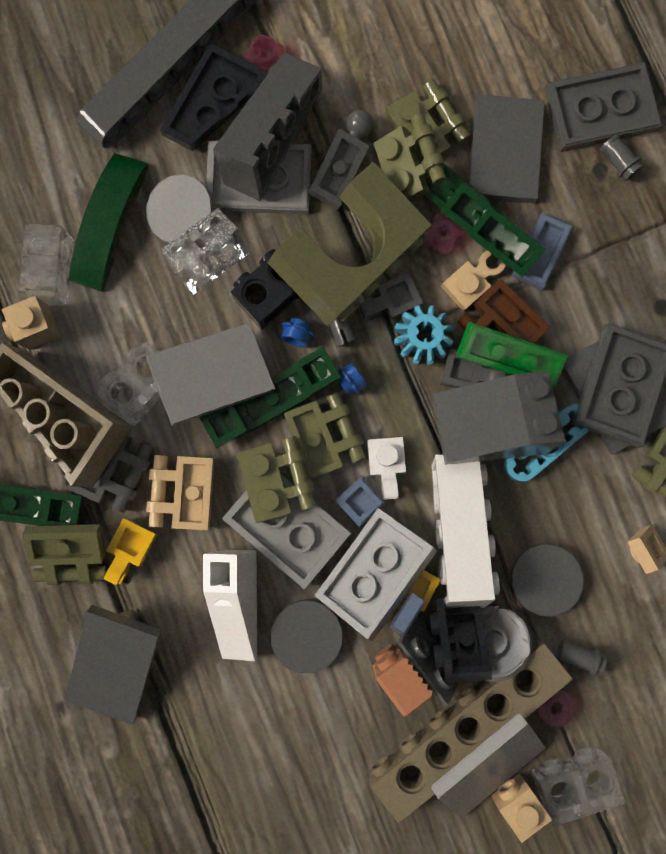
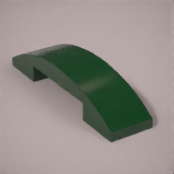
M114 153L105 166L92 192L79 228L71 260L68 279L70 282L100 292L104 291L114 263V259L111 257L132 197H138L148 169L147 163Z
M324 346L294 362L292 367L271 378L275 387L273 392L200 416L199 418L215 447L219 448L261 427L341 379Z
M0 484V521L36 526L78 525L83 496Z

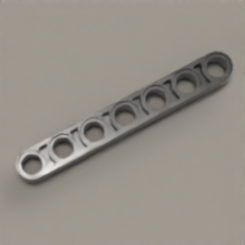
M190 0L83 107L77 118L78 125L103 148L106 149L114 146L202 57L209 43L215 44L258 0Z

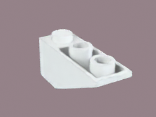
M220 550L203 554V592L222 659L256 661V551Z

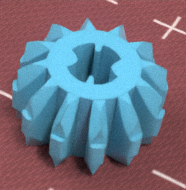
M420 305L414 307V316L405 311L401 316L404 323H397L394 328L397 333L401 334L395 338L394 344L397 346L406 345L400 355L405 358L412 352L415 354L412 359V363L418 365L421 356H424L427 365L434 363V355L443 359L447 354L443 347H451L454 342L450 337L446 336L453 332V325H442L447 318V314L442 313L436 318L433 316L435 312L434 306H429L426 314L423 313ZM418 329H421V332L424 329L430 332L429 342H427L426 338L423 342L417 338Z

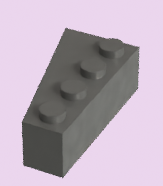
M285 52L276 64L274 63L270 67L265 79L213 148L225 186L261 201L285 158L290 145L295 140L322 91L321 68Z

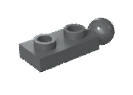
M355 110L348 116L346 121L348 133L340 128L338 129L307 191L308 194L335 209L341 206L343 201L339 196L354 179L369 148V145L360 140L367 137L372 132L374 126L373 118L367 111Z

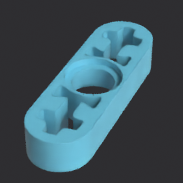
M578 404L567 406L558 412L562 427L570 421L568 413L572 416L575 415ZM576 426L565 431L563 434L568 437V440L566 441L565 439V442L556 447L552 453L535 455L542 462L539 463L537 458L532 459L525 466L528 471L526 474L524 472H514L513 468L516 466L515 458H505L503 469L506 476L516 482L532 479L589 430ZM528 456L516 457V458L519 459V460H521V459H524V458H526V457H528Z

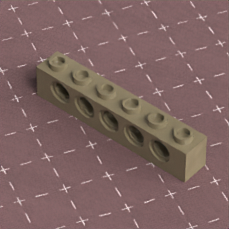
M537 638L532 640L531 657L523 669L530 670L531 679L528 684L517 686L516 675L501 682L484 680L476 687L473 685L467 687L457 696L456 700L458 702L447 711L441 709L429 719V726L419 734L414 732L408 735L400 743V750L390 758L388 756L382 757L372 766L370 770L372 773L369 775L370 788L398 824L435 794L431 787L437 780L515 715L520 713L526 719L573 680L543 642ZM494 694H502L503 703L497 709H488V699ZM471 717L475 719V726L471 731L466 733L458 731L459 723L464 718ZM442 741L447 743V749L442 755L434 756L429 753L430 747L435 742ZM412 765L419 768L418 774L412 779H405L400 776L401 771L406 766Z

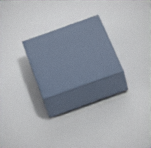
M362 477L335 500L359 527L385 503Z
M414 593L408 595L388 628L397 634L406 633L423 607L424 600Z

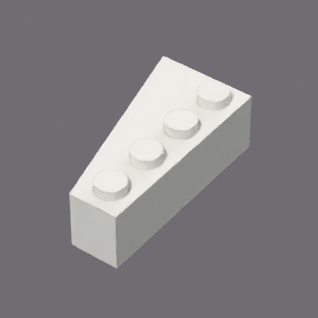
M443 454L435 455L432 463L434 511L435 514L440 513V520H436V544L438 549H443L444 555L439 557L438 578L441 579L442 585H446V597L443 599L444 608L455 609L478 606L481 609L486 608L495 600V595H498L500 591L498 573L492 572L491 557H495V540L493 535H488L487 521L491 520V504L489 499H484L483 486L487 485V468L485 464H480V461L445 465Z

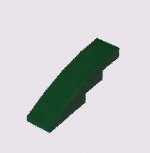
M446 164L443 168L446 181L434 185L430 176L426 178L430 192L424 194V196L439 206L442 213L466 230L469 237L522 278L546 250L540 242Z

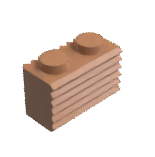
M389 644L375 655L376 662L373 664L375 679L403 717L410 714L432 696V688L399 645L393 647L392 644Z

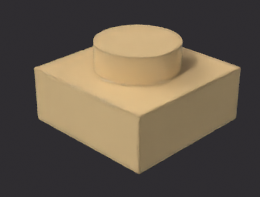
M652 524L639 529L627 542L630 546L632 557L642 566L646 574L659 570L666 562V547Z

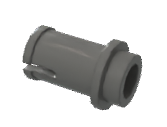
M618 134L611 137L600 148V151L604 153L618 170L617 176L619 178L623 177L628 181L644 167L640 163L642 158L640 156L635 157Z
M349 316L343 322L336 318L330 323L337 347L347 345V342L352 343L358 340Z
M566 640L561 641L556 655V659L560 664L563 663L584 670L590 677L595 675L601 676L607 663V656L602 654L599 648L590 650L569 643Z

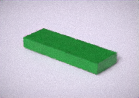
M470 321L467 324L456 353L459 358L512 375L549 372L552 388L556 387L569 356L563 352Z

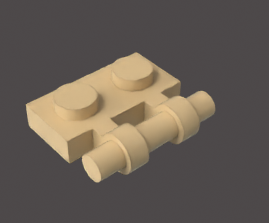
M154 455L153 469L149 470V480H152L151 501H147L146 512H150L149 527H163L164 513L173 514L172 528L210 530L214 458L177 456L176 470H167L168 456ZM166 481H175L174 503L165 502Z

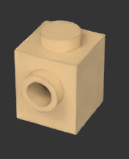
M36 295L1 309L6 320L2 322V326L11 342L31 350L62 337L50 306Z
M520 774L504 782L496 792L491 794L500 813L521 843L552 821Z

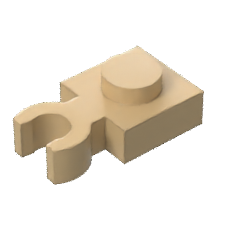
M485 251L481 255L476 268L467 261L441 285V288L463 312L491 288L486 279L498 277L505 268L503 263L495 269H491L486 265V260L492 255L489 251Z

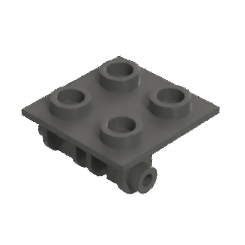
M420 612L408 631L399 634L398 645L446 707L459 682L445 683L443 668H436L433 645L440 644L439 635L431 634L430 621Z

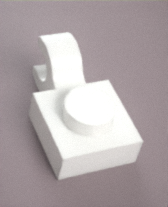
M403 437L367 440L370 476L381 475L383 500L397 499L398 486L396 474L406 473Z

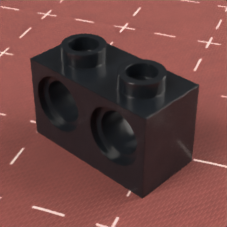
M275 249L270 250L261 258L260 266L251 274L249 272L242 274L234 282V289L230 291L236 303L261 330L299 298L298 294L285 281L277 280L274 277L276 271L267 263ZM260 290L267 294L265 300L260 304H252L248 301L249 295L254 291Z

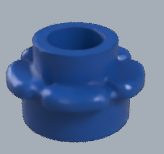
M291 318L290 322H284L281 325L283 330L281 339L296 347L306 348L309 340L314 339L315 334L309 331L311 325L301 319Z
M349 363L343 369L341 366L338 368L341 372V379L338 381L348 394L355 391L357 395H360V391L368 384L352 363Z

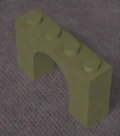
M374 162L356 176L339 196L348 208L362 221L371 235L373 255L369 264L361 267H349L335 262L301 227L275 250L267 262L327 326L336 318L343 322L357 308L353 301L360 294L365 299L381 285L377 278L383 272L389 277L404 262L399 256L405 250L412 254L426 241L422 234L431 226L429 221Z

